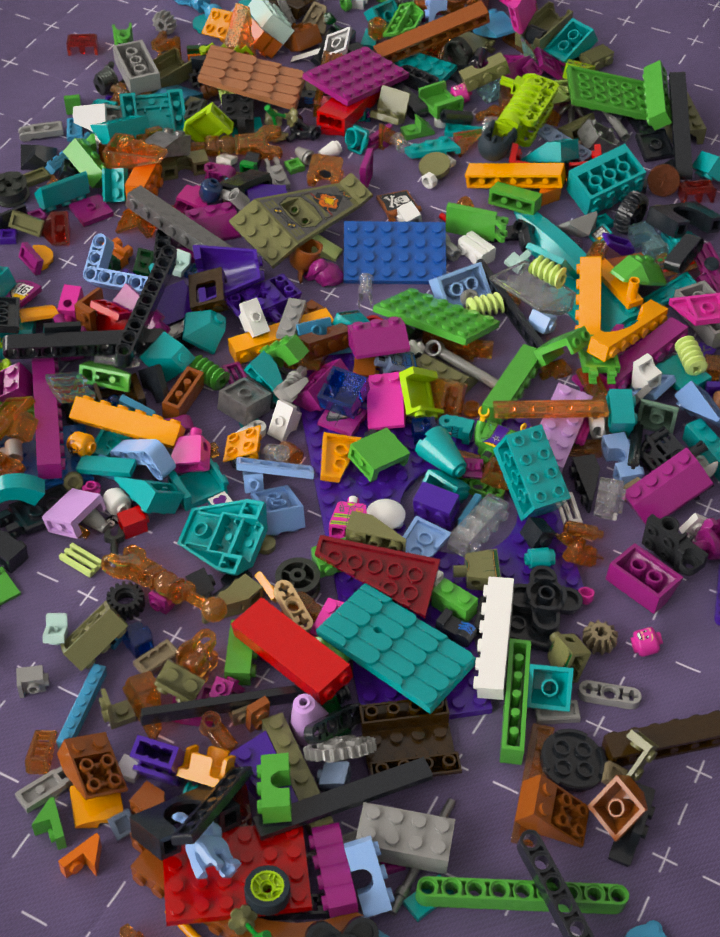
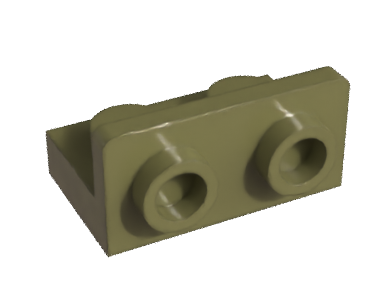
M167 659L154 685L157 686L156 690L162 694L168 695L170 693L175 696V700L179 703L195 700L206 680L174 661Z

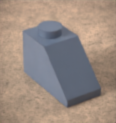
M350 762L324 763L323 770L319 769L316 778L320 790L328 791L350 783L352 777Z

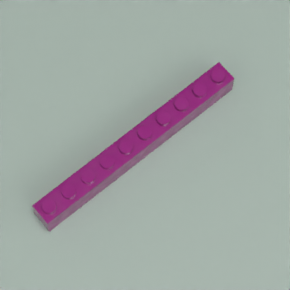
M58 357L32 359L38 477L42 479L62 478V470H66L65 458H61L65 457L64 445H60L64 444L63 432L59 433L63 431L62 420H58L62 419L61 408H57L61 407V399L53 393L60 392L51 389L48 382L55 383L51 379H59L58 361H56Z

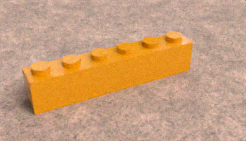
M469 163L465 173L467 188H491L497 181L520 188H563L566 177L564 163Z
M580 257V264H577V274H580V279H576V290H579V294H576V305H579V310H576V320H579V325H575V329L585 326L590 335H595L601 331L602 258Z
M327 308L304 314L300 323L330 317L332 323L334 319ZM280 322L269 325L270 332L252 338L249 332L228 338L229 353L234 361H239L240 364L251 361L260 354L259 350L267 344L270 346L276 340L280 341L281 339H276V332Z
M83 395V398L75 397L69 418L76 423L135 439H157L165 447L174 449L177 438L184 436L186 430L180 421L174 419L166 421L163 420L162 416L153 414L151 417L146 415V412L135 409V412L129 411V408L126 406H111L110 402L104 400L96 402L94 398Z

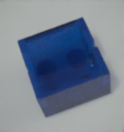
M333 366L326 378L327 383L323 384L317 395L320 407L355 419L361 407V402L364 401L370 390L368 378Z

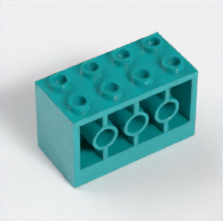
M623 144L569 170L566 190L584 215L595 211L598 214L600 211L609 209L614 204L622 202L629 192L633 190L641 192L646 170L627 145Z
M542 424L505 435L493 449L521 522L528 520L529 517H537L556 511L571 498Z

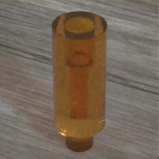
M566 520L563 527V533L566 535L590 540L602 539L604 532L598 530L597 526Z

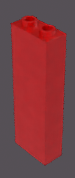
M380 92L349 106L342 104L333 97L330 98L317 110V125L345 133L348 128L364 115V112L366 113L376 104L377 99L380 97Z
M262 597L231 623L236 638L304 692L311 695L321 705L327 700L332 699L335 693L347 685L351 678H353L351 666L348 662Z

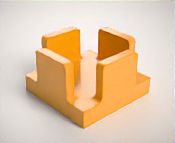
M194 744L187 747L183 765L178 767L176 776L215 787L231 767L235 765L236 756H229V750L209 746L207 755L198 753L199 745Z

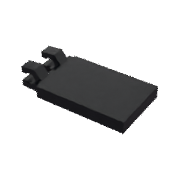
M63 484L45 490V495L35 506L20 500L9 504V509L0 512V528L5 527L6 531L14 539L19 538L21 534L29 535L46 528L42 516L68 491Z

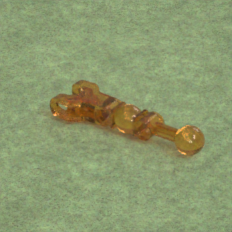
M264 125L255 133L235 135V138L231 135H224L219 139V136L210 135L204 138V142H191L190 151L205 149L209 157L219 156L220 152L231 155L236 151V155H246L248 151L261 153L262 159L268 158V160H273L274 157L281 159L283 156L281 147L270 145L269 142L278 139L282 132L278 125Z
M132 544L124 547L123 556L110 553L101 559L102 570L116 579L131 580L143 587H149L150 590L155 589L159 595L167 597L174 604H181L187 601L200 608L202 616L209 622H220L226 617L228 611L227 604L222 598L217 596L205 598L197 594L196 587L191 581H185L182 577L178 578L175 573L167 571L158 563L147 558L146 551ZM109 561H110L111 563H113L114 565H116V567L113 568V567L109 564Z

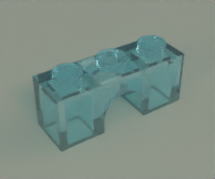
M645 221L628 226V239L635 248L642 246V254L653 257L656 263H659V258L665 261L664 257L670 251L669 245L662 240L661 235L657 234L653 226Z

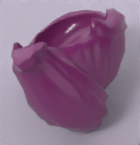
M320 258L310 265L308 273L303 277L307 281L315 280L322 287L340 284L343 281L344 275L338 265Z

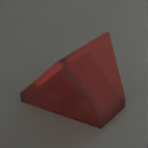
M68 211L51 212L45 220L42 236L52 246L70 245L71 228Z

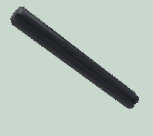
M637 421V424L634 425V430L631 432L627 463L628 466H631V469H635L640 463L644 427L643 424H640V421Z

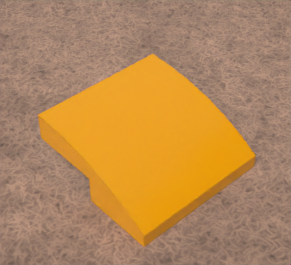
M52 304L22 308L19 312L21 323L51 319L59 314Z
M74 785L69 788L75 828H98L100 823H108V818L123 811L121 793L85 800Z

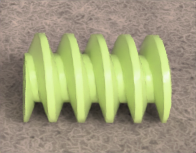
M543 255L534 259L528 267L529 274H533L540 280L555 286L556 289H560L567 278V269L565 267L561 268L560 264L555 265L554 261L550 262L549 258L544 259Z
M494 292L493 295L488 293L486 296L468 297L466 300V309L476 310L484 316L485 312L491 316L492 310L495 315L498 314V309H500L501 313L505 312L503 298L498 292Z
M684 336L677 340L675 350L685 372L689 375H699L705 372L708 368V363L694 336Z

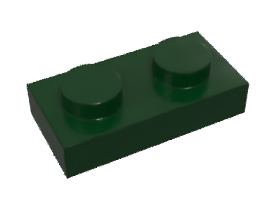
M138 247L133 268L134 274L149 276V266L153 263L154 251Z

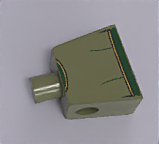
M497 549L465 554L464 565H453V578L465 577L467 589L483 591L484 585H488L489 577H501Z
M554 632L549 638L552 646L547 654L550 665L574 668L572 683H578L591 652L575 634Z

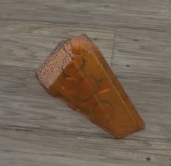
M238 2L235 4L224 44L229 49H234L237 45L242 49L247 45L253 52L252 56L256 57V50H254L253 41L255 40L251 32L252 19L250 7Z
M115 133L102 151L103 159L108 169H129L160 163L168 153V150L155 144L149 145L143 139L137 140L133 135Z

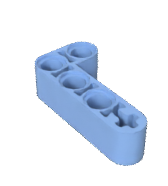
M157 439L122 440L110 451L111 457L136 459L137 465H146L152 475L160 481L176 468V464L167 449Z

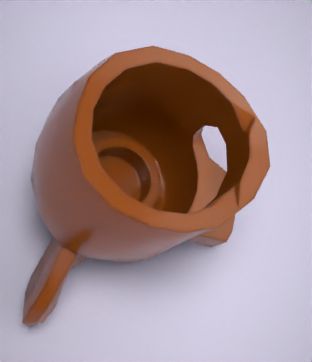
M315 239L307 241L289 255L291 266L298 271L300 284L303 282V274L308 272L310 265L315 260L321 258L320 254L323 250V244ZM313 246L318 249L315 253L311 251Z

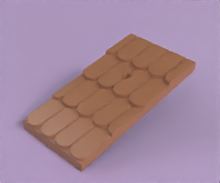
M215 45L210 46L198 76L199 83L289 110L292 107L297 109L305 84V80L302 79L304 73L302 70L285 67L280 63L257 59L255 56L238 53L233 49Z

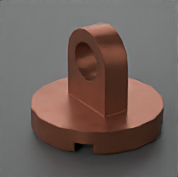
M660 164L649 172L647 184L653 194L666 197L672 195L678 189L680 176L673 166Z

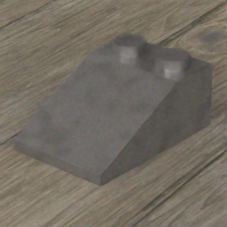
M164 128L163 131H156L136 146L132 153L151 158L190 155L191 135L185 134V131H173L172 128Z

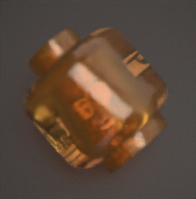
M374 17L369 20L368 35L374 40H381L387 28L386 21L381 17Z

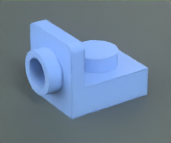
M242 471L245 493L264 490L263 473Z

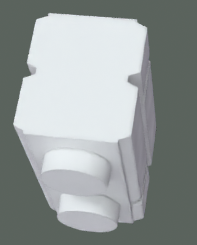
M470 231L458 240V248L462 250L461 255H465L473 264L477 263L479 259H483L486 264L494 261L496 248L475 232Z

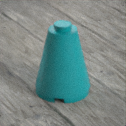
M436 426L425 433L426 438L423 441L420 439L416 445L415 452L418 456L453 478L463 476L466 472L467 464L447 429L442 426Z

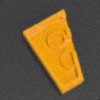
M323 433L321 481L340 483L351 461L348 458L350 445L360 440L361 437Z

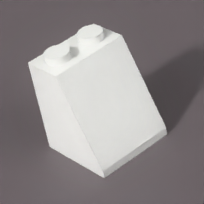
M94 104L73 107L74 123L93 131L90 127L91 124L122 117L121 106Z

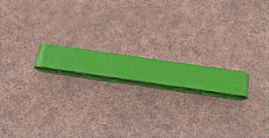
M426 876L418 881L415 894L416 901L426 907L550 912L534 881ZM565 882L582 913L620 914L623 912L629 899V892L623 885ZM546 883L549 890L557 891V886L554 883ZM429 889L432 893L425 894L422 890ZM446 890H453L456 894L449 895L446 893ZM470 891L478 892L479 896H473L470 894ZM493 892H500L503 897H497ZM517 893H523L527 898H521ZM588 896H594L598 901H593ZM612 897L619 898L621 902H616ZM558 905V908L561 912L569 913V909L566 905Z

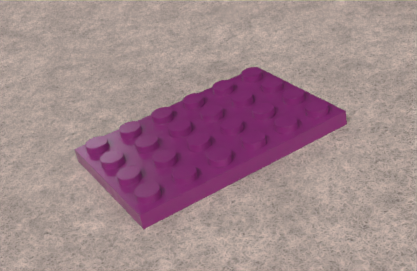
M364 46L304 72L302 79L342 104L349 106L380 92L383 85L390 87L408 79L409 72L370 50L369 47Z

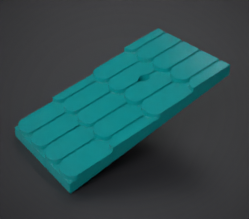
M366 583L316 629L317 636L430 714L476 665V657L470 651L449 640L447 635L416 618L415 614L392 601V598Z

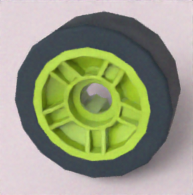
M270 865L260 866L251 871L247 876L244 885L246 904L255 913L265 916L274 915L284 910L289 903L291 894L289 877L280 868ZM268 888L271 889L270 893H265Z

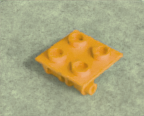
M212 8L201 34L220 38V41L225 43L228 40V33L231 32L230 29H233V25L237 20V13Z
M261 425L228 435L223 462L243 456L259 459L258 452L260 451V441L262 439L260 434Z

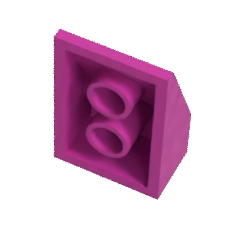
M399 372L369 375L367 384L368 431L370 429L382 430L385 428L405 427L407 414Z

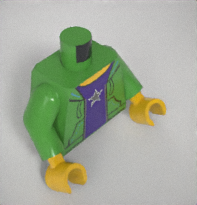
M481 406L478 409L480 420H477L474 439L475 445L478 446V454L481 455L480 459H483L484 464H490L492 460L498 462L493 451L496 445L505 435L517 431L490 420L486 423L485 419L490 416V410L488 408L487 414L483 415L481 414ZM523 423L520 430L526 429L527 424Z

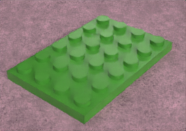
M572 65L567 66L566 73L571 105L628 116L634 119L646 120V117H648L645 110L647 108L644 95L646 90L643 86L645 81Z
M409 288L373 306V312L388 318L393 316L401 317L407 325L464 346L499 328L500 321L495 320L492 316L481 315L476 310H468L463 308L462 305L448 303L445 299L434 298L433 295L420 293L414 288Z

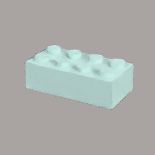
M252 0L246 7L259 26L284 45L294 32L288 18L284 16V13L274 3L272 5L269 0Z

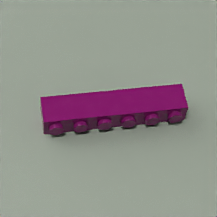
M673 317L669 318L618 357L620 373H617V376H615L616 384H608L607 373H599V386L607 391L609 389H626L632 383L633 362L648 353L653 357L655 365L660 363L663 358L675 351L677 340L688 336V326Z

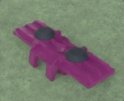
M707 242L694 259L701 272L695 281L698 283L705 280L716 293H720V258L711 242Z

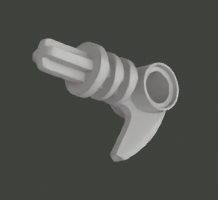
M301 365L296 371L289 372L287 378L274 388L273 392L279 400L283 399L291 403L297 398V394L309 381L305 377L307 368Z

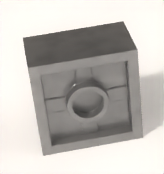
M588 118L577 132L584 147L591 151L595 150L594 145L601 144L602 154L620 146V141L616 139L613 133L614 130L611 127L607 128L597 123L595 119L591 120Z
M243 377L219 390L217 409L245 426L270 412L272 393Z

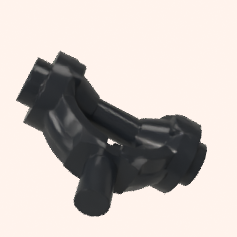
M298 114V121L294 127H290L291 135L287 137V141L291 143L296 138L298 140L310 139L315 141L321 136V128L317 125L308 126L303 122L302 116Z

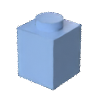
M541 308L532 309L528 321L536 331L548 334L553 332L557 325V316Z

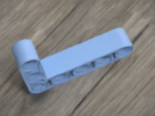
M104 234L95 235L83 271V278L94 286L118 291L127 283L141 294L148 277L109 270L108 267L114 249V242Z

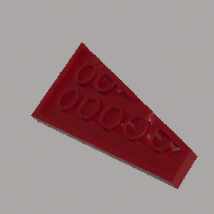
M320 535L315 550L317 558L361 583L370 585L392 598L396 603L426 619L440 567V559Z

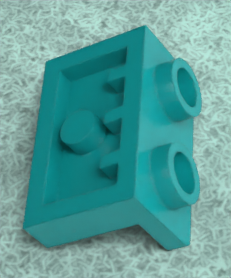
M128 168L102 169L103 202H126L125 183L128 179Z

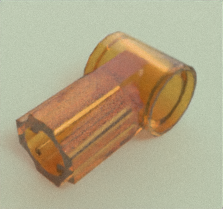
M208 711L203 714L199 724L200 733L208 737L215 747L231 752L238 745V742L223 725L220 715L214 711ZM205 721H212L215 726L208 727Z

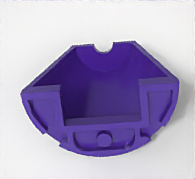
M192 245L197 273L222 267L228 282L225 283L226 297L265 280L264 270H260V266H263L262 257L257 255L256 249ZM216 286L198 288L200 302L215 299L217 296Z

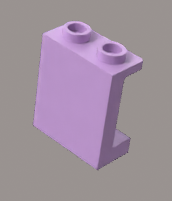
M72 488L42 516L48 532L77 539L82 535L78 524L95 508L102 512L107 508L101 494Z

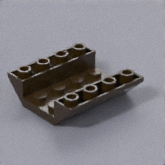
M446 698L442 700L431 714L409 699L359 705L362 736L376 738V751L365 755L369 776L422 757L425 758L433 773V777L462 773L458 751L455 752L449 727L450 713Z

